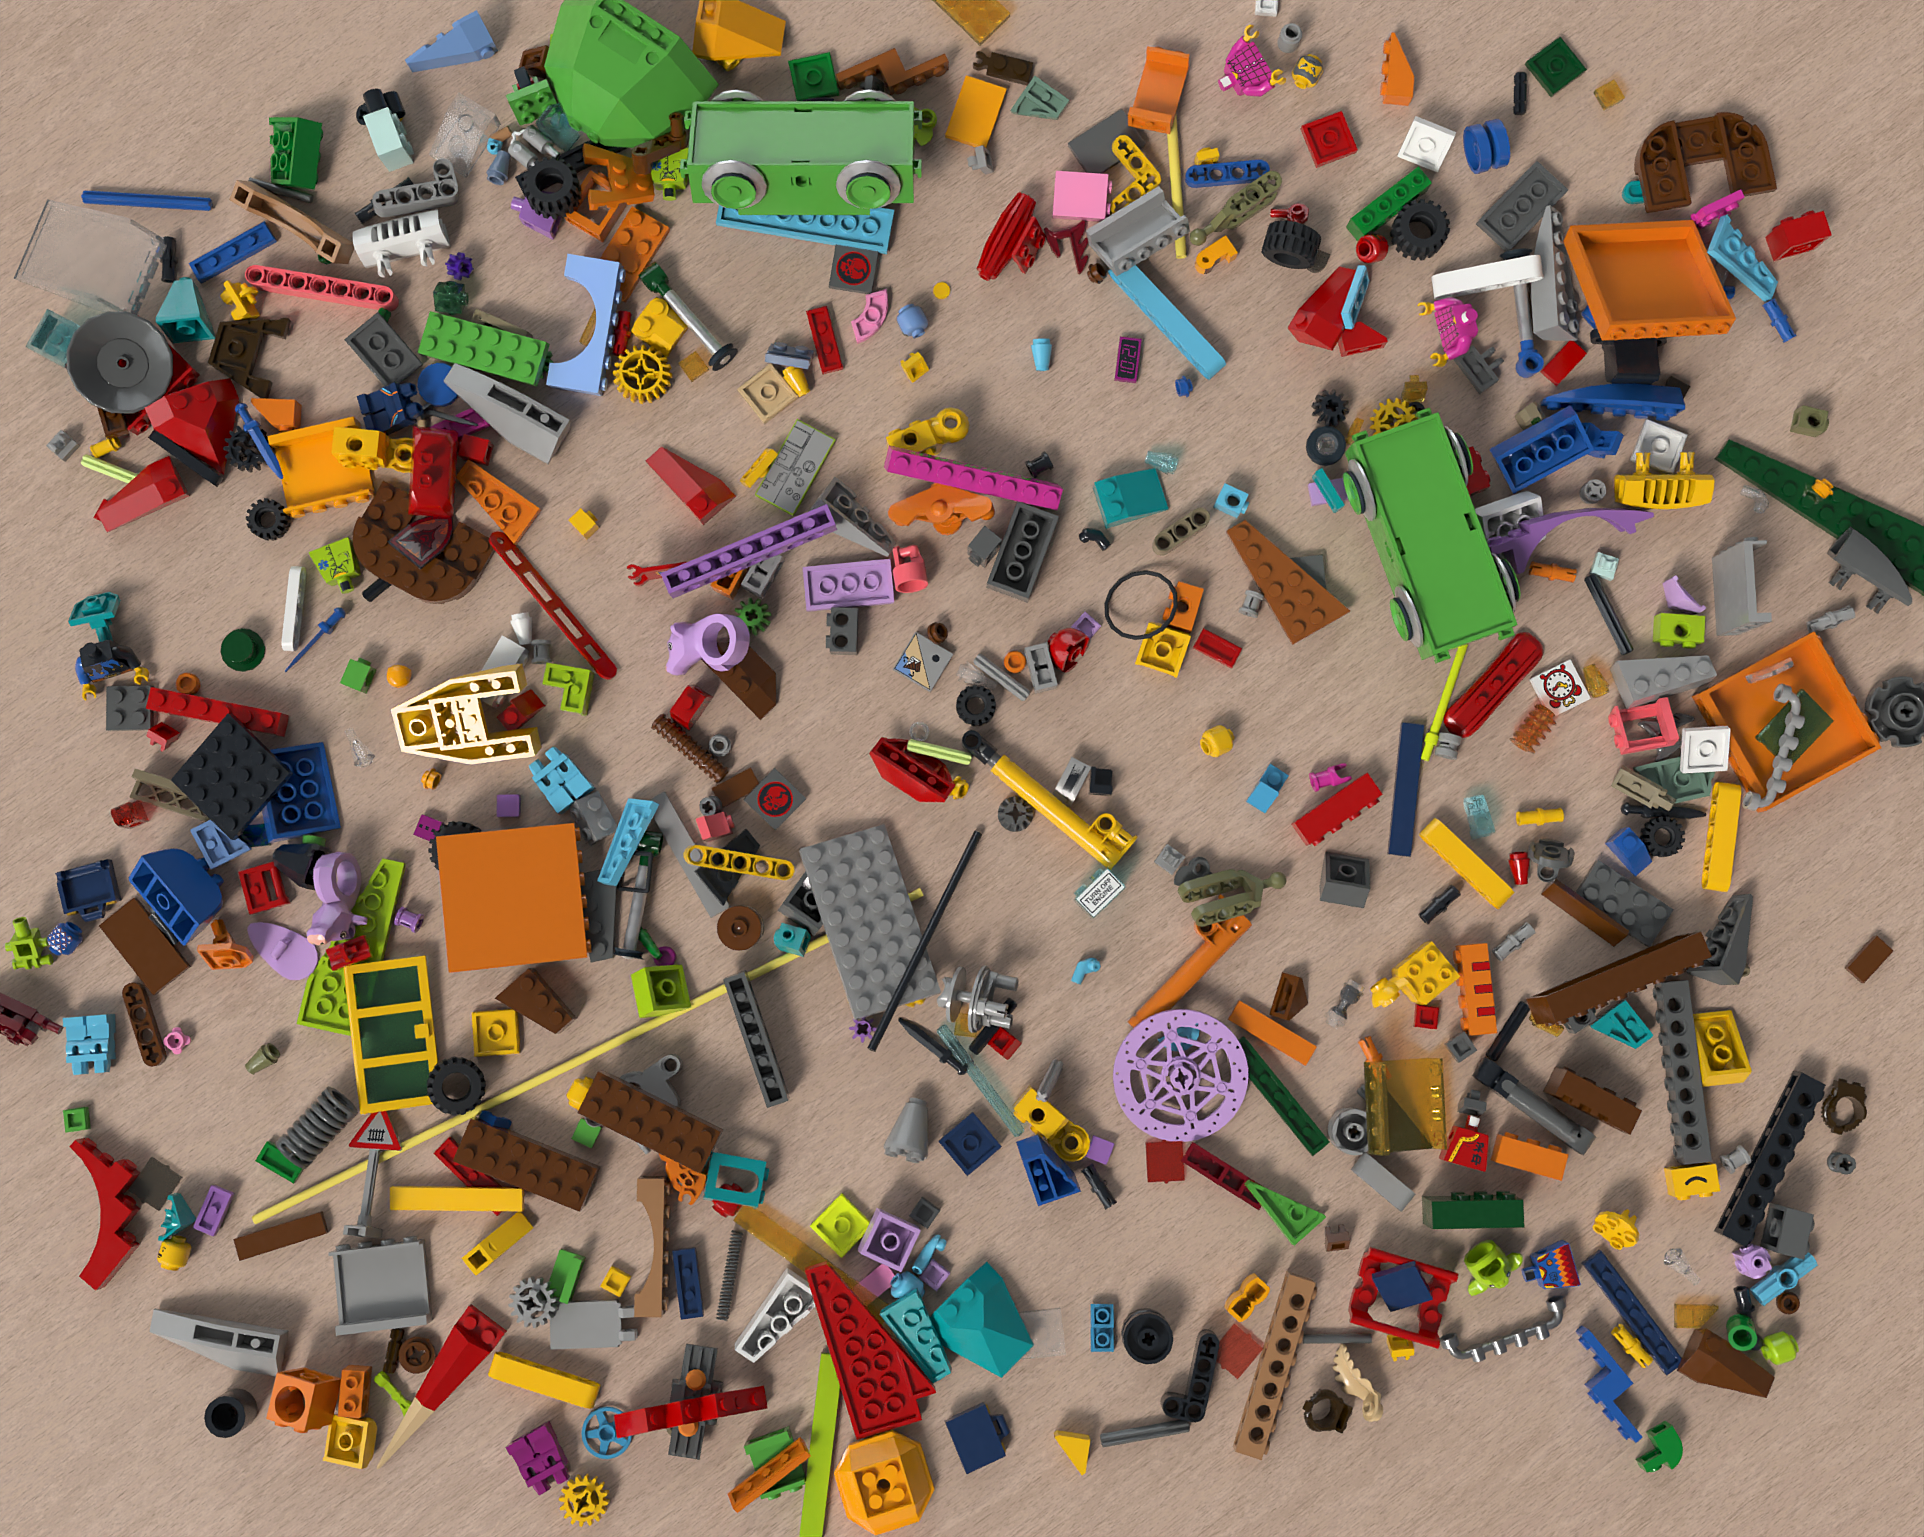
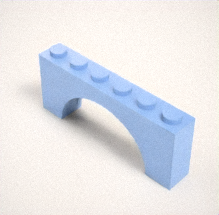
M567 254L564 276L568 280L583 285L590 293L596 309V326L593 337L583 352L569 361L549 364L546 385L549 387L602 396L603 391H606L608 379L605 378L606 370H609L611 366L609 352L615 342L613 328L618 323L616 309L617 304H620L622 300L620 285L621 282L624 283L626 271L620 262Z

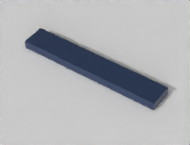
M1402 722L1400 725L1387 855L1411 857L1424 725Z
M1598 1250L1584 1260L1581 1264L1665 1375H1669L1677 1369L1682 1357L1604 1253Z

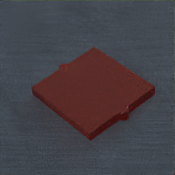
M1162 1140L1161 1142H1145L1147 1182H1164L1167 1184L1169 1181H1185L1184 1163L1181 1161L1183 1158V1141Z
M1233 1324L1219 1341L1216 1361L1221 1364L1222 1369H1226L1238 1379L1263 1348L1251 1338L1249 1333L1246 1334L1236 1324Z

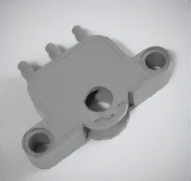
M676 1054L667 1055L643 1072L632 1071L620 1077L629 1083H638L641 1089L680 1107V1097L668 1080L681 1071L683 1061L680 1056ZM669 1058L674 1059L677 1063L674 1071L669 1070L666 1066ZM585 1117V1121L589 1126L598 1127L601 1125ZM637 1143L645 1154L651 1152V1149Z

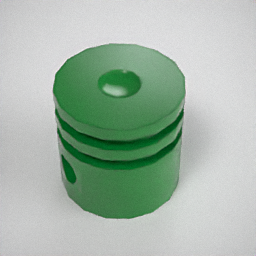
M1736 1314L1728 1319L1726 1329L1728 1340L1732 1347L1741 1351L1752 1349L1757 1343L1756 1330L1752 1319L1743 1314Z

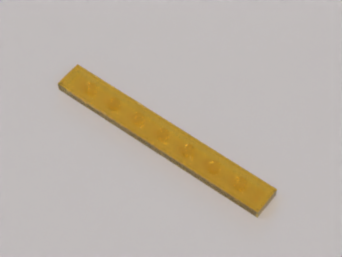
M745 1205L741 1208L734 1218V1222L804 1273L805 1267L827 1261L876 1319L883 1324L884 1320L879 1315L880 1311L890 1304L876 1296L857 1280L759 1209H753V1207Z

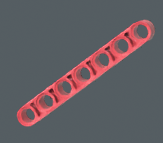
M260 265L249 266L245 272L246 280L260 291L375 310L384 308L388 311H393L399 305L398 297L387 286ZM262 274L261 279L255 281L256 276ZM283 278L282 283L276 285L277 280ZM305 281L303 287L297 288L300 282ZM322 285H326L325 290L319 292V288ZM348 288L346 294L340 295L342 289ZM369 292L367 298L361 299L363 293ZM390 295L389 301L382 302L385 296Z

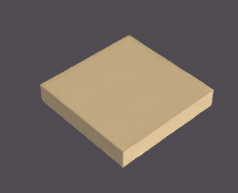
M772 363L737 389L764 424L799 398Z

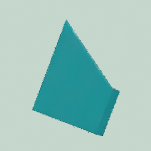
M181 1193L168 1195L167 1200L172 1201L171 1210L165 1209L166 1216L161 1227L167 1229L165 1234L158 1237V1241L172 1238V1235L178 1234L196 1221L195 1215Z

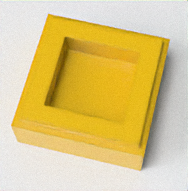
M612 1265L600 1287L621 1297L632 1276Z

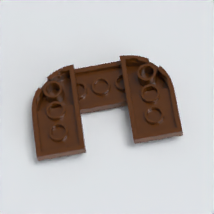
M1719 112L1712 117L1676 123L1675 120L1659 125L1642 142L1634 162L1635 175H1639L1646 213L1690 206L1692 201L1684 167L1703 163L1724 161L1730 194L1741 190L1744 196L1747 197L1777 190L1769 147L1762 131L1756 124L1752 126L1749 122L1743 119L1744 116L1730 112Z
M383 481L363 516L358 517L354 526L353 546L361 564L376 577L422 602L444 604L455 599L459 600L467 595L478 582L495 552L489 543V537L459 522L452 533L448 546L441 552L438 559L434 558L422 569L418 568L388 543L390 539L411 524L416 515H408L409 494Z

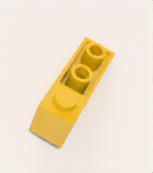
M518 1211L461 1259L477 1276L534 1227L524 1214Z

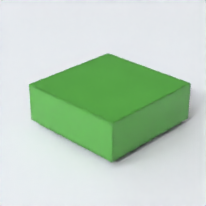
M89 1107L63 1110L65 1133L91 1129Z
M581 1118L571 1139L589 1148H593L602 1127H591L584 1118Z

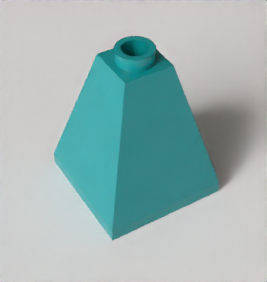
M182 277L174 281L156 316V323L172 344L215 339L212 324L196 284L188 277Z

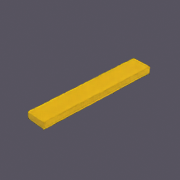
M389 1187L390 1210H525L524 1189L519 1187Z

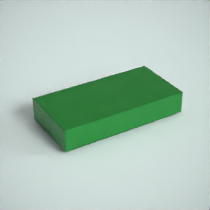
M271 1141L265 1143L255 1160L293 1184L297 1182L304 1170L290 1162L279 1151L276 1144Z

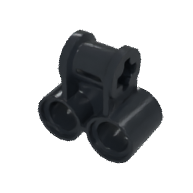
M378 88L370 89L363 94L365 103L359 106L356 111L357 121L361 125H366L363 116L386 107L389 108L392 114L396 113L399 119L406 115L399 94L396 91H389L383 94L381 89Z

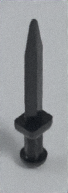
M433 404L421 405L424 413L420 417L423 419L435 416L461 424L478 426L477 423L435 411L433 410Z
M1628 802L1623 803L1620 808L1624 815L1629 813L1641 814V817L1646 819L1651 818V816L1692 819L1707 815L1705 812L1685 807H1672L1668 811L1660 806L1658 808H1649L1644 804L1629 805Z
M902 1018L898 1019L908 1034L940 1058L939 1061L941 1063H948L958 1071V1075H965L967 1073V1064L963 1065L953 1057V1052L949 1048L946 1050L916 1025Z

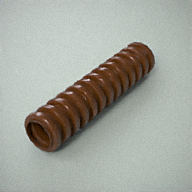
M664 713L660 714L652 723L651 729H656V733L662 734L663 739L667 738L668 743H673L672 746L674 748L677 747V751H682L683 756H688L689 761L693 760L695 766L699 765L698 768L700 770L703 769L705 774H709L710 779L714 778L715 783L721 782L728 774L729 768L723 767L724 764L722 762L719 763L717 758L714 759L713 754H708L707 749L703 750L701 744L697 745L698 742L696 740L693 741L691 736H687V732H682L681 727L677 728L675 722L671 723V719L666 718Z

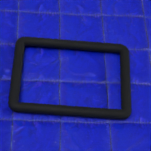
M635 851L633 855L649 856L646 889L622 887V876L617 884V889L619 891L648 893L651 885L653 853Z

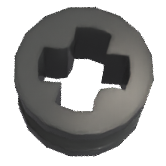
M713 795L703 798L699 804L700 811L704 816L720 813L722 810L721 800Z

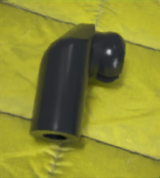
M1087 527L1079 534L1081 542L1095 541L1102 551L1111 546V543L1102 531Z

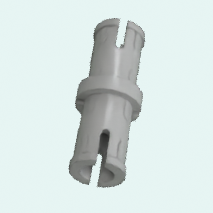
M1850 605L1837 611H1828L1824 613V616L1808 621L1806 623L1809 632L1815 631V633H1819L1828 628H1836L1838 624L1854 619L1855 612Z
M1525 922L1514 933L1508 934L1506 939L1492 950V953L1498 960L1503 961L1514 950H1519L1521 945L1536 933L1529 923Z

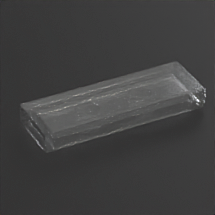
M1791 658L1763 667L1745 677L1748 683L1751 684L1775 676L1793 667L1794 663Z

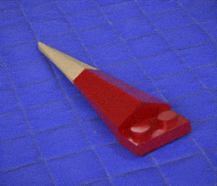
M472 1304L467 1307L453 1326L377 1465V1469H380L494 1350L507 1332V1330Z

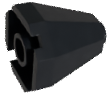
M282 844L273 853L274 866L299 887L315 890L313 880L315 864L322 855H326L328 852L331 853V848L318 844Z

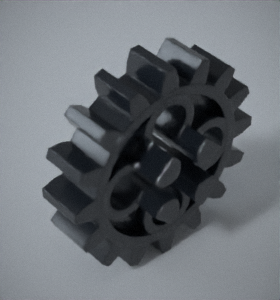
M236 426V433L233 431L229 432L232 436L231 439L225 438V441L229 443L228 446L223 447V450L229 452L225 458L231 460L230 464L232 466H238L240 471H244L246 468L248 472L252 473L253 467L260 471V464L267 465L261 453L257 455L250 449L245 450L241 446H236L238 442H241L245 446H252L259 451L253 439L250 440L251 435L246 433L240 426ZM261 429L262 434L268 442V437L266 436L267 432ZM247 457V460L242 461V458Z

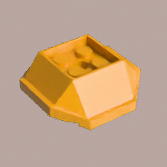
M894 1430L848 1444L834 1471L847 1518L875 1536L919 1522L935 1489L921 1443ZM881 1479H886L889 1481L890 1486L881 1488L877 1482Z

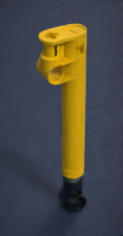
M970 730L964 733L962 745L965 750L970 752L984 765H990L992 767L990 771L994 775L1000 777V780L1109 871L1138 838L1137 835L1131 836L1122 828L1123 825L1111 814H1101L1090 826L1015 762L1010 761L1009 757L1005 754L1001 757L997 753V749L978 732ZM968 736H975L978 739V744L974 747H969L965 740ZM1102 818H1107L1111 821V828L1109 830H1103L1100 827L1099 822Z

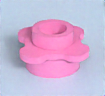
M179 1027L173 1028L172 1033L168 1034L163 1040L164 1045L171 1049L174 1054H180L183 1047L191 1042L190 1036L184 1035Z

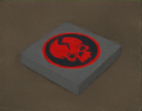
M836 244L829 288L862 294L872 293L879 255L878 251Z
M773 768L743 800L774 830H777L806 798L780 772Z

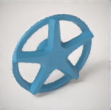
M606 1406L595 1409L587 1416L582 1426L581 1435L584 1446L592 1455L601 1459H612L626 1451L631 1443L632 1436H628L627 1440L625 1438L617 1439L615 1420L612 1423H608L603 1411H611L617 1414L624 1412L615 1407ZM596 1415L599 1428L586 1431L589 1420ZM586 1438H598L601 1441L599 1453L591 1449ZM611 1441L623 1446L617 1453L606 1455Z

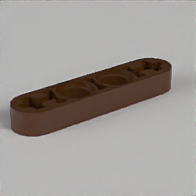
M128 983L122 990V997L142 1059L147 1066H160L165 1062L167 1055L147 991L141 983ZM133 989H138L139 993L135 994V996H130V992ZM137 1001L143 1002V1004H136L134 1006L132 1003H136ZM140 1007L146 1011V1017L143 1020H139L136 1017V1011ZM145 1029H150L153 1032V1038L150 1041L143 1039L142 1034ZM156 1043V1046H152V1048H146V1045H152ZM153 1052L159 1054L156 1061L150 1059Z

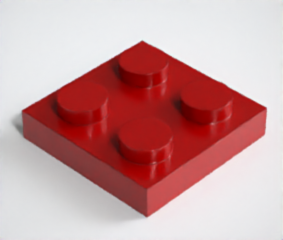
M1342 111L1304 124L1300 128L1316 168L1353 155L1358 151Z

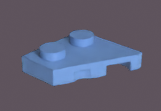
M211 820L190 830L211 870L252 850L251 846L240 838L231 840Z

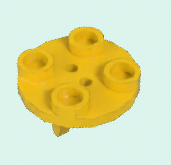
M1629 1209L1624 1210L1621 1214L1605 1211L1600 1212L1596 1216L1592 1227L1593 1230L1608 1240L1613 1248L1621 1250L1623 1247H1633L1639 1240L1640 1234L1635 1226L1637 1217L1633 1215L1629 1218Z

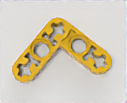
M1120 135L1113 141L1112 151L1135 178V181L1110 202V215L1115 213V204L1119 205L1126 200L1127 204L1125 206H1127L1128 203L1130 204L1135 201L1129 196L1131 188L1137 189L1140 192V197L1158 187L1161 182L1159 172L1132 139L1126 135ZM1119 142H1125L1127 144L1125 146L1127 152L1124 149H1118V146L1120 145ZM1133 150L1134 153L1126 159L1125 156ZM1133 157L1141 160V168L1135 169L1132 167L1131 159ZM1147 176H1153L1155 178L1153 183H1149L1143 188L1141 185L1148 179Z

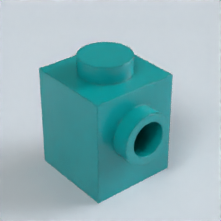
M781 923L780 929H777L774 934V944L780 951L804 957L811 939L808 931Z

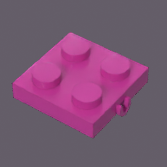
M1741 190L1736 191L1702 207L1696 214H1691L1690 220H1694L1696 227H1699L1701 230L1712 224V220L1716 218L1720 219L1724 215L1730 216L1731 211L1739 207L1738 203L1745 196Z

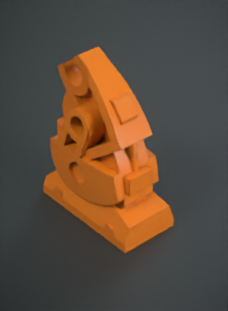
M659 1154L661 1160L666 1161V1173L671 1180L672 1186L680 1192L678 1201L682 1202L684 1194H689L691 1201L688 1204L693 1205L705 1189L708 1175L706 1169L700 1174Z

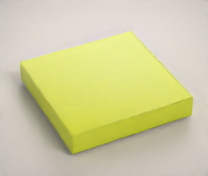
M841 1193L810 1227L843 1258L864 1236L870 1220Z

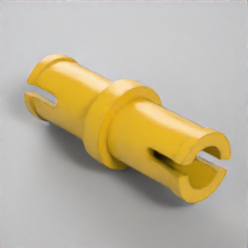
M1536 808L1535 811L1516 812V823L1518 826L1528 824L1542 826L1544 823L1563 822L1564 812L1561 808L1546 810Z
M1623 1324L1613 1328L1611 1334L1623 1345V1350L1627 1354H1631L1639 1363L1641 1368H1646V1365L1649 1366L1652 1363L1653 1358L1643 1349L1638 1338H1634Z

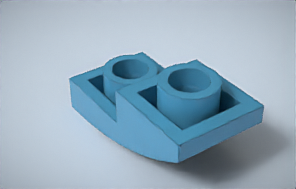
M1090 1304L1091 1352H1114L1113 1304Z

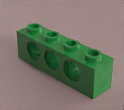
M1418 166L1350 218L1346 228L1357 241L1362 236L1373 234L1398 215L1403 206L1409 205L1411 201L1417 200L1424 195L1432 182Z

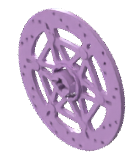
M1173 1009L1156 1013L1146 1018L1128 1033L1120 1045L1115 1058L1113 1084L1122 1110L1139 1129L1162 1140L1188 1142L1215 1133L1234 1117L1246 1094L1248 1065L1245 1053L1238 1039L1218 1019L1200 1011ZM1177 1028H1195L1209 1034L1211 1039L1203 1043L1182 1037L1177 1034ZM1157 1032H1164L1165 1038L1144 1058L1136 1056L1138 1049L1148 1038ZM1174 1042L1180 1053L1179 1056L1172 1057L1171 1043ZM1181 1042L1198 1046L1199 1049L1186 1056ZM1166 1046V1061L1151 1059ZM1221 1048L1226 1052L1230 1063L1231 1080L1229 1082L1221 1080L1215 1053ZM1207 1052L1199 1064L1193 1061L1198 1055ZM1209 1059L1212 1060L1215 1077L1201 1071ZM1147 1065L1162 1066L1161 1073L1147 1068ZM1189 1067H1191L1192 1070L1195 1069V1075H1192ZM1178 1068H1180L1181 1072L1183 1073V1083H1181L1180 1079L1178 1078ZM1132 1069L1138 1070L1141 1073L1146 1098L1141 1103L1136 1100L1131 1088L1130 1072ZM1146 1074L1160 1080L1152 1092L1149 1091ZM1168 1074L1172 1084H1170L1169 1081L1166 1082V1076H1168ZM1204 1078L1214 1083V1086L1199 1085L1200 1079ZM1165 1087L1168 1093L1155 1100L1154 1098L1161 1088ZM1195 1090L1210 1092L1202 1101L1195 1105ZM1189 1094L1190 1108L1187 1109L1181 1098L1182 1095ZM1216 1094L1225 1096L1223 1102L1213 1113L1204 1119H1197L1196 1113ZM1175 1095L1181 1108L1177 1109L1162 1103ZM1157 1108L1182 1115L1184 1123H1166L1154 1118L1150 1113Z

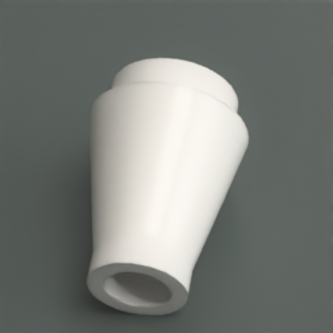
M529 612L511 615L512 621L510 622L519 645L530 644L532 641V617L529 616Z

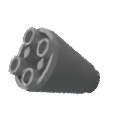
M909 1098V1102L905 1104L885 1141V1155L891 1157L905 1156L906 1161L912 1163H919V1161L927 1159L928 1108L926 1107V1101Z

